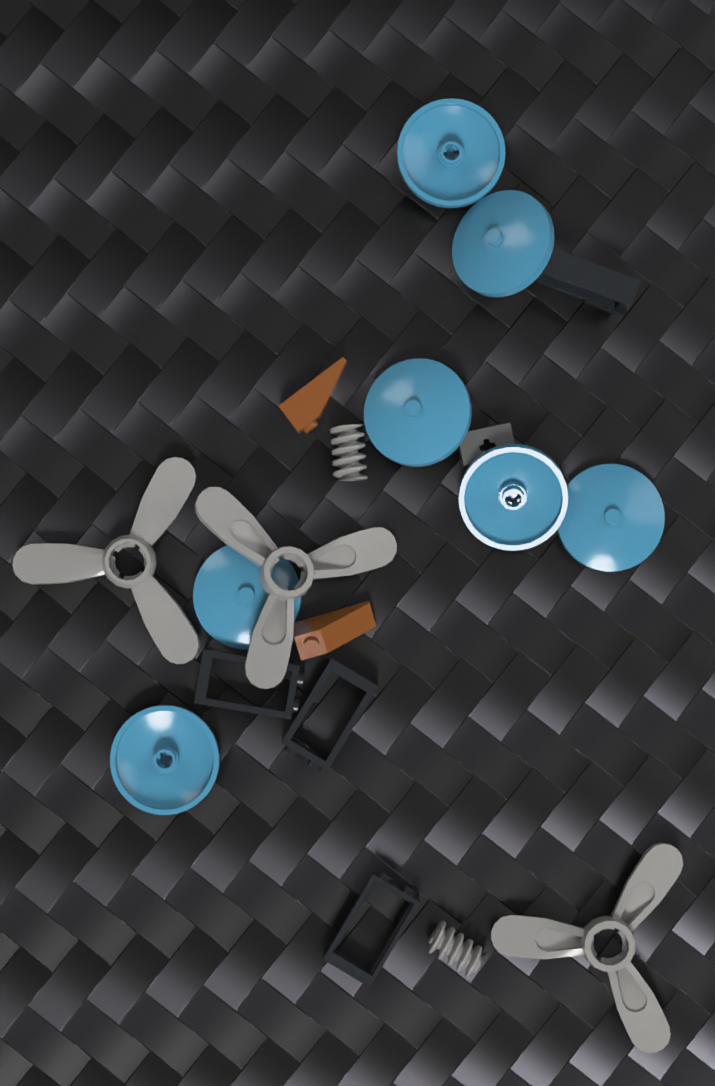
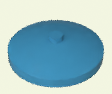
M441 99L418 109L404 125L398 141V167L408 188L423 201L443 208L464 207L482 199L497 183L505 162V142L498 124L483 108L462 99Z
M504 190L482 198L467 211L454 235L452 259L458 276L472 290L488 297H505L522 291L539 277L551 257L554 246L552 219L546 208L539 201L521 191Z
M422 358L405 360L386 369L372 384L364 405V423L367 434L374 446L390 460L412 467L435 464L451 455L466 437L472 417L469 393L457 374L440 362Z
M505 444L485 451L468 466L460 483L459 508L466 526L479 540L494 548L516 551L528 549L544 542L561 525L567 511L568 490L563 473L552 458L531 446Z
M602 464L586 469L568 483L567 511L557 531L563 546L575 560L594 570L615 572L638 565L654 551L663 533L665 513L662 499L657 489L646 476L628 466Z
M228 545L214 552L203 563L195 579L193 603L196 615L209 635L226 646L249 650L254 628L268 594L264 591L259 581L260 567ZM279 558V561L272 569L271 578L278 586L288 588L289 591L294 590L293 587L299 582L297 573L288 560ZM301 597L294 600V622L300 609Z
M173 705L153 706L133 715L119 729L110 752L111 774L120 793L128 802L140 810L157 815L177 814L197 805L213 787L220 765L219 747L210 727L203 719L190 710Z

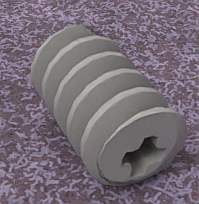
M360 424L341 425L330 429L331 434L338 436L331 440V444L339 446V448L332 451V455L340 457L333 461V466L341 468L333 472V476L340 478V481L368 479L366 475L359 473V471L367 468V465L359 463V460L366 457V454L358 452L359 449L365 447L364 443L357 441L358 438L364 436L363 432L356 431V428L362 426Z
M442 920L427 941V943L431 944L429 953L431 954L437 949L440 950L439 960L447 955V965L450 966L456 961V972L466 968L465 978H469L478 970L488 951L481 955L482 947L480 945L472 948L473 940L467 939L463 942L464 934L460 932L454 936L455 928L451 926L445 930L446 922Z

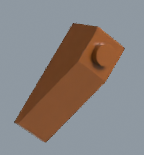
M344 357L279 405V409L298 434L302 431L307 434L319 425L317 420L321 417L347 365Z
M369 601L294 622L293 635L301 661L326 654L373 629L376 627Z

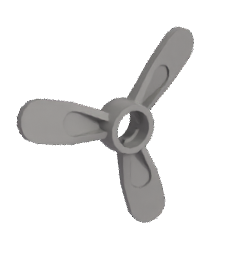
M179 457L166 459L159 465L142 497L130 535L117 537L108 544L105 550L56 543L23 546L16 552L13 558L15 575L22 582L31 585L70 583L106 575L116 586L126 589L131 588L146 628L162 655L169 662L185 664L193 660L199 652V636L180 605L153 576L157 566V558L152 547L176 519L193 489L196 479L193 466L184 458ZM137 544L144 558L145 570L143 572L140 571L134 576H124L122 579L115 565L116 557H114L116 551L119 552L126 547H135Z
M209 487L203 490L195 503L196 515L211 532L230 548L260 567L259 581L268 597L252 634L245 671L250 683L261 689L274 688L281 683L285 676L293 641L294 600L303 596L309 590L313 580L349 576L383 567L393 560L397 551V543L392 533L383 527H373L340 537L306 554L301 549L291 546L277 547L255 517L234 496L220 487ZM279 558L291 560L301 569L300 580L293 587L294 590L289 591L288 588L278 586L271 578L272 569L279 561Z
M661 842L653 844L648 848L628 877L611 916H600L592 919L584 928L547 918L520 915L503 916L494 923L491 930L493 946L501 954L519 958L552 959L584 955V958L594 968L607 972L617 1010L632 1043L644 1052H658L669 1043L671 1036L670 1027L653 991L631 963L635 953V937L632 931L662 901L680 875L683 867L682 855L677 848L668 843ZM604 929H619L618 933L622 938V951L611 958L601 957L600 959L596 957L597 953L593 946L594 935Z

